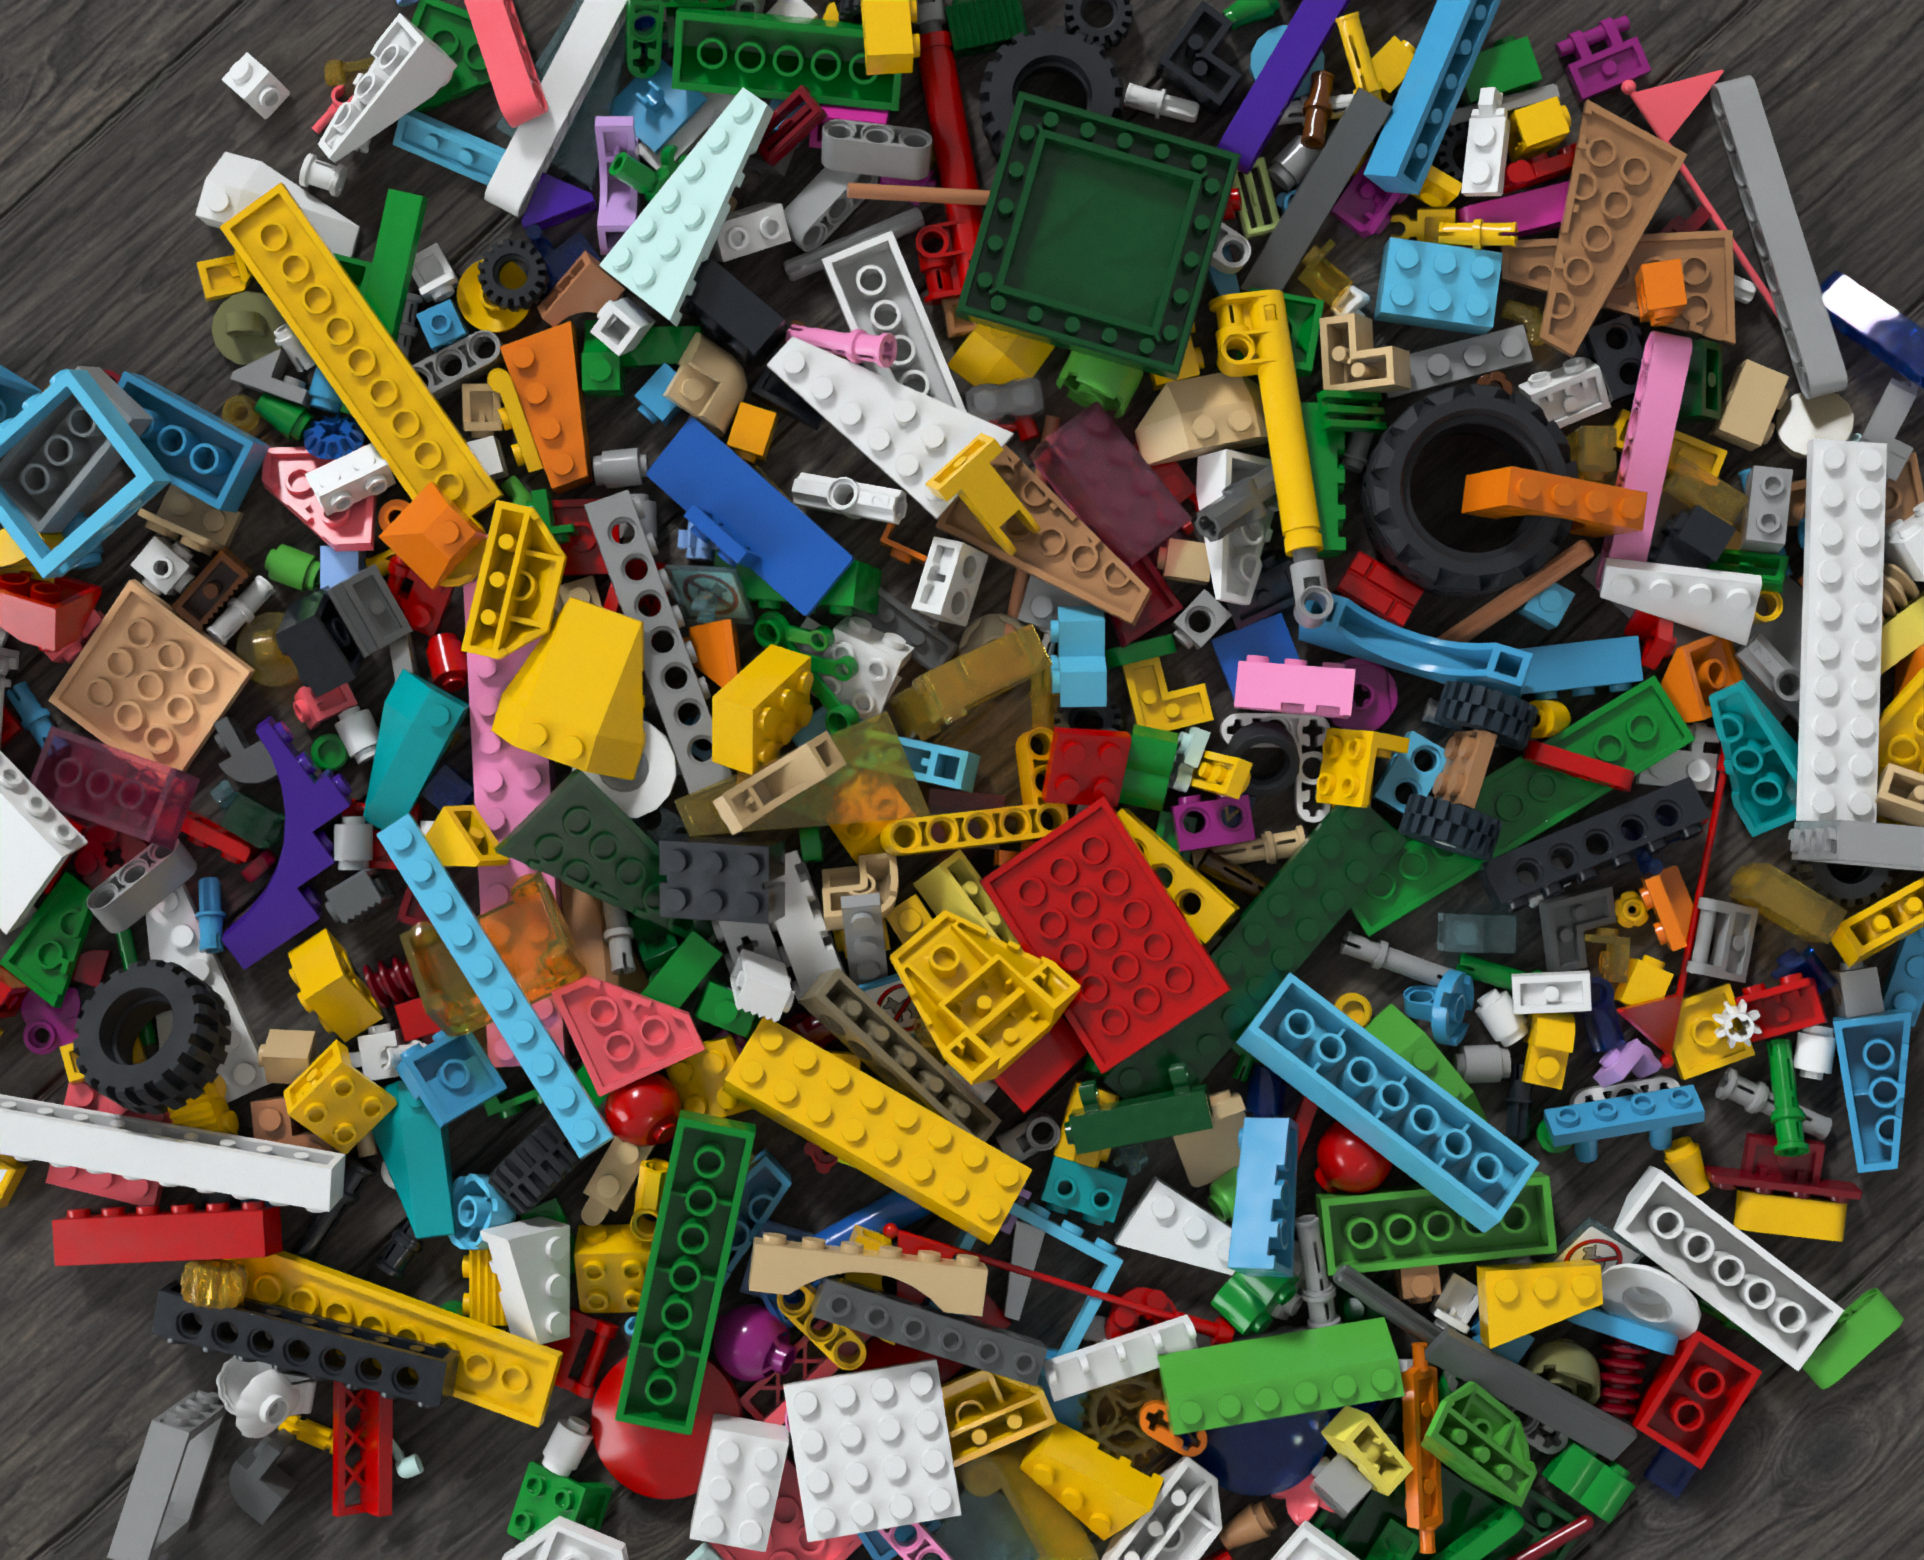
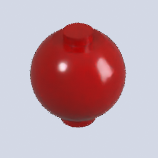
M654 1072L610 1092L605 1104L607 1123L612 1132L623 1142H628L638 1147L663 1144L675 1135L680 1109H682L681 1099L675 1086L666 1077Z
M1337 1121L1326 1129L1319 1141L1317 1148L1319 1167L1315 1170L1314 1174L1318 1183L1329 1193L1334 1194L1339 1190L1354 1194L1365 1193L1383 1183L1389 1175L1393 1163Z

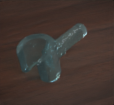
M225 779L210 791L213 799L223 809L240 797L231 787L228 779Z

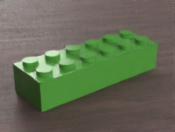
M1541 1171L1532 1173L1501 1221L1485 1233L1420 1184L1380 1187L1365 1193L1356 1194L1344 1191L1334 1194H1315L1317 1217H1319V1228L1328 1276H1333L1340 1265H1349L1359 1273L1557 1253L1550 1178Z

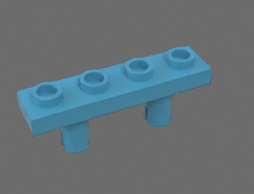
M1694 1085L1544 1109V1122L1553 1146L1575 1144L1574 1153L1576 1158L1584 1163H1590L1597 1159L1598 1139L1649 1131L1651 1147L1656 1150H1666L1672 1146V1127L1705 1121V1110Z

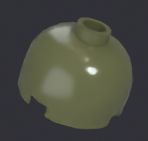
M1559 1338L1540 1345L1529 1356L1525 1369L1591 1405L1595 1404L1599 1399L1601 1390L1599 1366L1595 1357L1583 1346L1571 1339Z

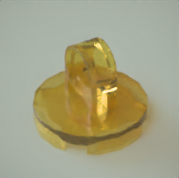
M267 612L256 616L250 624L247 623L243 627L237 639L236 656L256 670L250 679L267 687H284L299 680L297 667L289 656L282 654L276 643L275 633L285 613Z

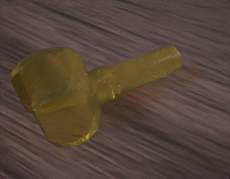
M375 57L346 63L341 60H329L324 67L326 84L328 86L345 85V73L370 68Z

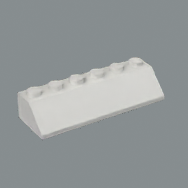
M1650 1165L1627 1195L1613 1230L1795 1370L1799 1371L1844 1312L1836 1303L1662 1170Z

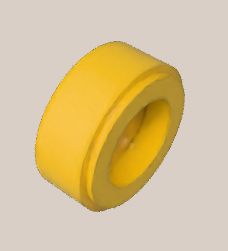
M1343 994L1334 1003L1336 1008L1363 1028L1371 1020V1005L1360 994Z

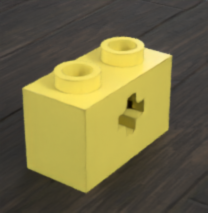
M1345 1406L1321 1431V1434L1334 1450L1346 1458L1374 1485L1372 1490L1389 1496L1414 1469L1369 1413Z

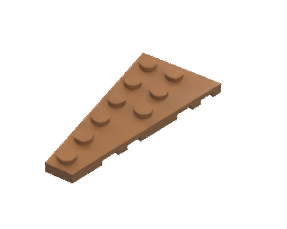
M1588 99L1584 104L1539 333V340L1571 358L1578 350L1688 155Z

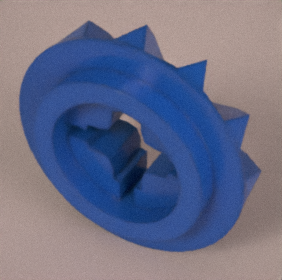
M337 414L334 418H328L323 415L322 421L310 422V429L303 431L306 450L311 455L321 459H338L359 449L365 440L364 431L355 421L354 417L342 418L340 414Z

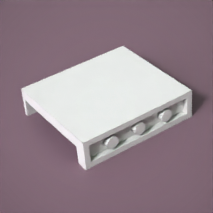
M0 751V929L7 935L31 920L37 912L33 905L68 856L85 846L88 841Z

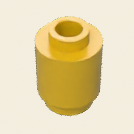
M1535 700L1529 702L1530 705H1534L1538 709L1530 737L1551 738L1569 727L1571 716L1563 703L1556 700Z

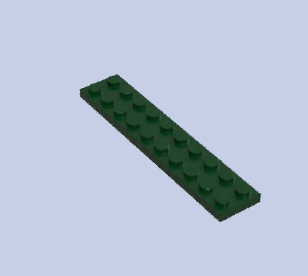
M1335 805L1209 952L1232 990L1108 1071L1102 1077L1103 1082L1125 1100L1172 1091L1174 1088L1169 1073L1170 1065L1186 1062L1190 1086L1199 1085L1243 1034L1286 976L1297 971L1407 842V839L1369 806L1367 808Z

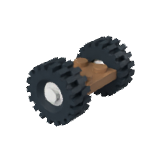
M1446 681L1434 720L1458 732H1455L1454 736L1446 744L1444 756L1447 759L1443 772L1438 774L1433 785L1435 797L1410 794L1398 830L1399 833L1420 843H1425L1450 853L1453 852L1461 856H1469L1473 859L1491 861L1503 823L1490 815L1474 810L1494 745L1504 744L1508 747L1526 748L1538 713L1537 707L1530 705L1527 701L1518 700L1515 696L1503 694L1498 690H1490L1484 686H1474L1466 682Z

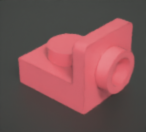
M348 683L319 697H316L310 687L303 686L295 694V702H293L296 716L302 723L306 722L310 730L317 728L321 722L358 705Z

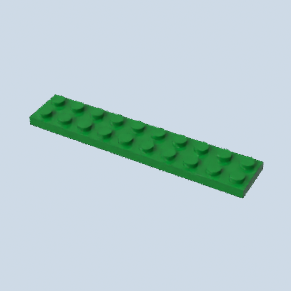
M1653 675L1543 743L1635 772L1636 776L1691 743L1695 738L1661 684ZM1523 755L1484 778L1474 810L1490 815L1503 823L1492 858L1512 851L1613 790V788L1531 764L1522 760ZM1404 836L1407 842L1350 909L1367 937L1474 874L1478 871L1481 863L1485 861L1473 859L1469 856H1461L1453 852L1450 853Z

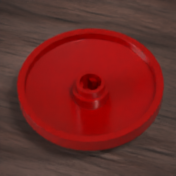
M628 1356L625 1357L605 1376L593 1402L591 1430L595 1448L601 1461L617 1481L643 1496L656 1499H677L697 1493L714 1413L743 1418L742 1406L735 1385L724 1369L708 1356L691 1435L615 1421Z

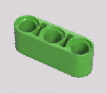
M1878 1288L1868 1290L1844 1310L1804 1363L1802 1369L1820 1389L1832 1386L1896 1331L1904 1320L1903 1316Z

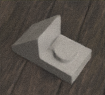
M282 349L276 350L233 371L230 379L241 386L261 393L266 392L307 407L309 410L311 408L309 405L311 396L308 395L309 391L305 389L307 383L286 375L283 381H281L289 359L287 353Z

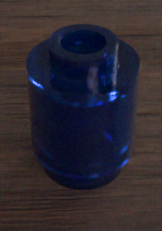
M1253 1066V1075H1249L1245 1111L1253 1112L1252 1118H1275V1115H1283L1286 1081L1268 1067Z

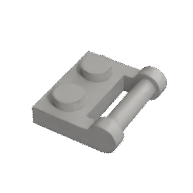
M1699 897L1697 908L1701 909L1692 961H1687L1686 972L1745 983L1759 909ZM1716 912H1718L1719 917L1709 965L1707 964Z

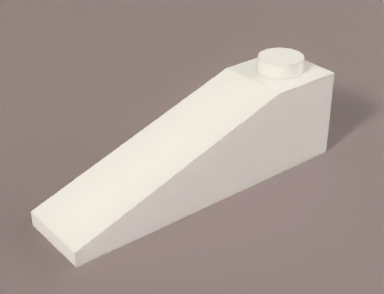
M1229 449L1198 456L1196 496L1199 511L1223 496L1221 491L1227 486L1244 478L1252 477L1258 471L1272 464L1271 459ZM1278 501L1267 508L1268 514L1248 525L1236 528L1218 541L1210 542L1204 537L1216 600L1244 606L1250 605L1262 568L1260 556L1264 544L1270 542L1273 533L1270 525L1274 512L1279 511Z

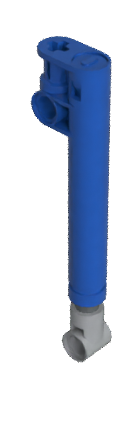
M1035 1112L1029 1115L1024 1122L995 1137L997 1142L991 1146L1021 1162L1039 1151L1052 1149L1060 1139V1129L1051 1115L1045 1112ZM1046 1122L1050 1124L1051 1133L1046 1139L1036 1140L1032 1137V1129L1037 1123ZM893 1191L811 1237L824 1239L825 1245L841 1246L842 1241H849L855 1224L883 1234V1228L888 1223H893L898 1229L902 1230L933 1212L902 1194ZM820 1279L810 1283L816 1290ZM800 1289L789 1295H783L784 1300L791 1304L800 1302L804 1297V1293ZM758 1292L768 1311L776 1316L781 1323H784L789 1331V1328L794 1326V1324L778 1308L776 1294Z

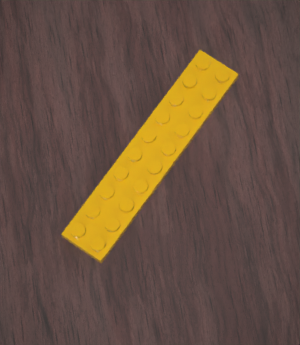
M283 183L277 184L220 226L222 232L381 457L386 459L391 471L412 501L432 481L465 514L474 518L496 502V500L504 496Z
M285 1251L268 1257L199 1260L193 1282L194 1285L460 1351L453 1397L538 1428L544 1422L563 1356L561 1351L544 1345H538L528 1339ZM336 1349L337 1354L345 1356L340 1350ZM372 1358L373 1365L377 1369L382 1370L381 1364ZM408 1367L411 1377L419 1380L416 1371Z

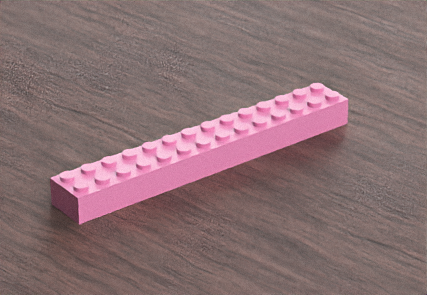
M478 578L463 586L465 630ZM543 636L500 660L467 652L474 802L476 809L499 843L556 789L555 761L514 747L491 731L502 693ZM511 857L507 865L479 866L481 925L562 1054L569 1062L571 1061L569 1030L551 993L552 990L567 984L561 882L559 879L529 868L526 864ZM485 1009L489 1060L495 1068L521 1066Z

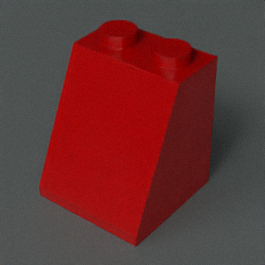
M1060 1016L1046 1035L993 1080L1025 1113L1087 1052V1049L1071 1024Z

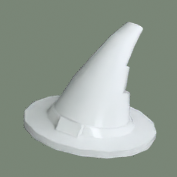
M643 721V731H646V744L635 780L584 772L630 818H639L658 809L671 794L677 775H682L676 761V755L667 737L646 721Z
M1625 1263L1610 1266L1601 1273L1603 1304L1601 1306L1605 1311L1678 1335L1679 1340L1686 1339L1696 1332L1701 1318V1311L1696 1298L1691 1294V1289L1661 1266L1650 1267Z

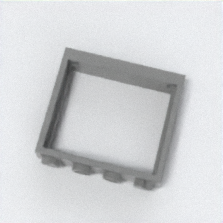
M1851 820L1795 822L1794 829L1792 828L1788 835V840H1791L1790 851L1792 852V860L1924 871V827Z
M200 1390L197 1392L193 1391L151 1421L107 1558L113 1560H156L187 1533L227 1411L223 1405L224 1403L219 1400L217 1393L213 1391L210 1393Z

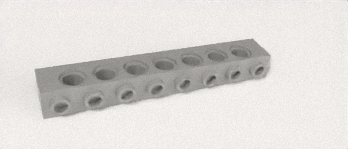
M625 490L585 504L584 508L622 613L644 622V673L671 747L676 755V761L689 795L734 780L731 772L736 770L712 762V755L708 760L700 762L694 759L691 754V746L698 739H705L712 745V714L710 715L705 700L711 698L704 676L697 679L692 664L697 663L698 659L691 640L684 643L679 628L684 627L685 623L678 605L670 606L666 592L672 590L665 569L657 570L653 556L659 554L652 533L644 534L640 519L646 518L639 497L631 498L629 490ZM618 524L631 526L634 531L633 540L627 544L617 543L612 537L613 528ZM641 560L647 567V575L638 581L630 579L625 573V566L629 561ZM644 596H654L659 600L661 608L657 615L647 617L639 611L638 602ZM664 631L672 636L674 644L669 652L659 653L654 650L651 639L655 633ZM678 667L685 672L687 680L684 687L672 689L667 686L665 673L668 669ZM691 703L699 709L700 717L694 725L688 726L680 722L678 710L681 705Z

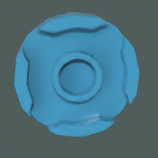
M1449 969L1443 975L1438 987L1414 985L1404 991L1405 1014L1415 1019L1430 1021L1433 1038L1439 1044L1457 1046L1463 1040L1468 1030L1469 1024L1462 1022L1465 1009L1473 1011L1474 985L1472 977L1465 975L1466 972Z

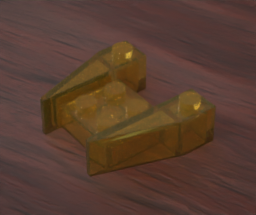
M1031 623L920 675L912 681V687L895 694L888 702L906 737L912 739L919 735L921 741H925L942 732L939 725L945 722L948 725L968 715L966 711L1032 678L1031 675L1053 664Z

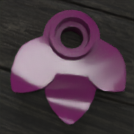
M77 988L67 989L61 1008H54L33 990H30L25 995L21 1003L20 1013L26 1023L23 1031V1040L31 1052L39 1055L49 1054L58 1047L73 1043V1040L78 1038V1033L74 1031L77 1019L82 1018L78 1017L81 1012V997ZM42 1028L49 1032L50 1037L47 1042H42L38 1037V1033Z

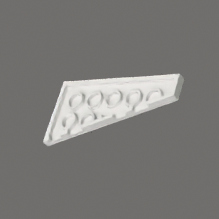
M184 883L146 913L150 960H163L166 963L173 962L181 965L210 985L225 1002L224 1008L229 1011L231 1019L230 1025L226 1026L227 1029L232 1031L231 1043L225 1046L224 1051L228 1055L224 1065L220 1064L216 1073L225 1080L227 1088L225 1099L229 1103L271 1083L266 1081L264 1067H259L258 1065L259 1046L217 953L206 954V952H199V920L195 919V914L198 911ZM172 1010L165 1011L156 1016L159 1050L167 1041L172 1029Z

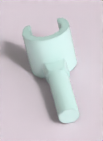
M393 1439L392 1454L396 1460L395 1466L399 1476L411 1478L421 1474L424 1471V1467L418 1454L414 1453L405 1457L403 1451Z

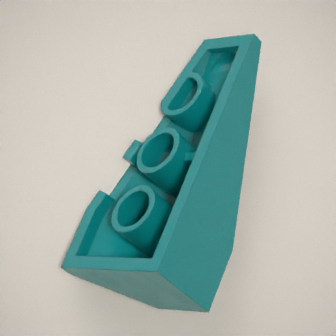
M405 668L401 671L384 702L363 814L365 821L381 830H384L406 814H411L470 709L469 704Z
M1744 679L1710 694L1709 702L1716 733L1721 741L1725 757V772L1729 775L1732 788L1731 798L1733 806L1752 837L1795 820L1798 771L1797 743Z
M397 1081L382 1087L396 1098L397 1105L371 1131L417 1239L456 1235L448 1124L439 1128L421 1098L415 1101L403 1081Z

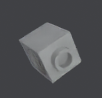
M1204 589L1171 624L1176 629L1173 636L1185 648L1190 649L1194 646L1199 650L1232 614ZM1202 613L1207 617L1209 626L1205 632L1198 633L1190 628L1189 617L1191 614Z
M1863 961L1849 968L1845 962L1839 963V970L1828 971L1836 1016L1850 1018L1885 1012L1877 967L1864 965Z
M1338 1453L1332 1461L1325 1456L1312 1470L1311 1474L1315 1479L1309 1488L1344 1520L1374 1485L1346 1458Z

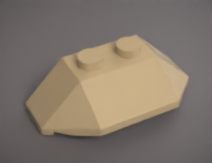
M1222 372L1166 383L1134 431L1143 468L1195 458L1225 449L1237 450L1268 444L1260 387L1247 376L1229 377Z

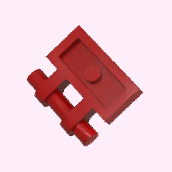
M396 554V556L390 559L387 568L390 574L386 584L399 607L404 610L403 614L411 628L432 638L439 634L455 587L439 585L436 590H432ZM404 578L414 581L410 594L400 590Z

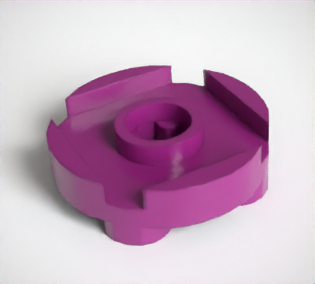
M1352 658L1341 662L1340 664H1345V669H1356L1354 685H1360L1361 690L1364 692L1368 691L1369 699L1363 700L1362 707L1356 706L1355 701H1353L1351 716L1348 719L1329 717L1328 719L1333 726L1340 729L1364 731L1378 729L1389 719L1397 704V687L1393 677L1382 666L1360 658Z

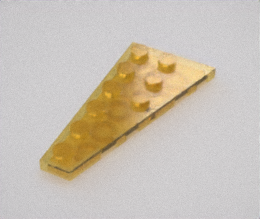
M885 711L830 734L831 739L847 764L827 778L774 808L739 832L897 820L931 816L889 714ZM788 753L771 759L768 763H765L761 768H759L755 773L762 770L766 766L770 765L771 763L775 762L776 760L780 759ZM740 772L674 800L688 835L731 833L712 801L752 775Z

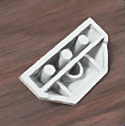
M1183 1456L1160 1474L1164 1480L1152 1510L1114 1534L1101 1560H1199L1222 1530L1217 1478L1192 1458Z

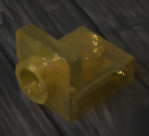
M1597 927L1596 935L1585 934L1586 942L1606 943V951H1601L1599 957V971L1604 973L1603 981L1627 983L1630 938L1619 937V929Z

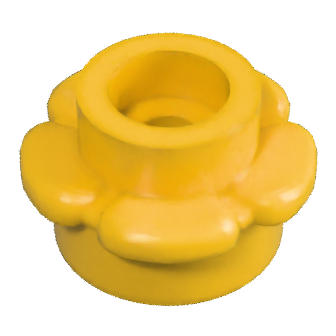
M1626 891L1614 902L1617 922L1625 928L1640 927L1647 922L1649 918L1647 912L1649 910H1646L1641 896L1637 892ZM1630 906L1635 908V912L1632 914L1628 911Z

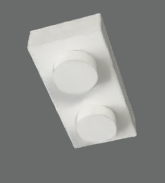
M1589 970L1511 974L1514 1014L1592 1011Z

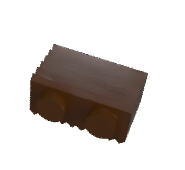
M224 547L171 607L197 630H202L213 620L238 589L243 586L253 574V570L230 549Z

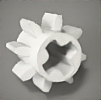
M1741 999L1738 1006H1730L1727 1001H1724L1725 1010L1722 1014H1713L1712 1016L1716 1022L1721 1024V1027L1717 1028L1714 1033L1717 1038L1727 1035V1042L1730 1048H1733L1736 1042L1743 1041L1748 1047L1751 1046L1749 1038L1753 1033H1762L1760 1027L1753 1023L1754 1020L1760 1017L1759 1012L1752 1010L1747 1013V1003L1743 999ZM1738 1017L1741 1020L1743 1027L1740 1030H1736L1733 1027L1731 1021L1733 1018Z

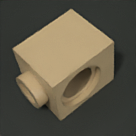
M1169 538L1166 547L1159 546L1156 569L1163 570L1162 577L1165 580L1207 585L1210 579V567L1205 543Z

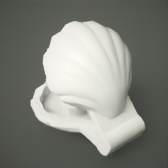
M234 1355L233 1358L223 1364L221 1372L217 1375L218 1397L224 1403L225 1409L229 1413L236 1415V1426L245 1437H265L279 1427L288 1416L312 1412L317 1380L309 1378L307 1374L301 1375L273 1369L271 1364L260 1361L243 1362Z

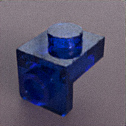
M1810 945L1800 951L1792 947L1776 959L1778 966L1771 973L1775 980L1796 973H1802L1803 979L1814 978L1819 995L1833 987L1837 982Z

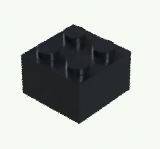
M329 586L290 604L275 633L279 650L283 655L291 658L297 667L300 681L305 687H310L316 697L355 679L364 660L325 592L326 589L330 588Z

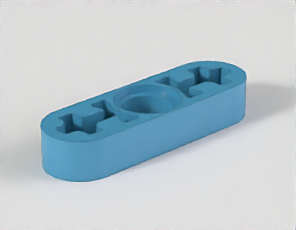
M1596 1307L1566 1319L1574 1324L1669 1355L1675 1354L1679 1340L1678 1335Z

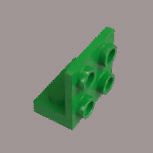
M531 1461L528 1464L507 1533L521 1541H525L526 1538L534 1535L536 1531L558 1516L599 1532L613 1487L603 1482L579 1483L569 1477L551 1472L537 1461Z

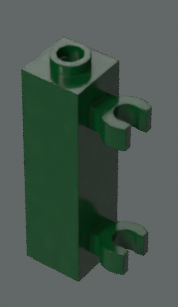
M1186 1062L1171 1064V1068H1169L1174 1090L1100 1104L1096 1079L1081 1082V1086L1078 1088L1084 1108L1072 1110L1068 1117L1069 1122L1064 1123L1067 1142L1069 1145H1075L1076 1154L1078 1155L1213 1129L1215 1118L1207 1084L1191 1087Z

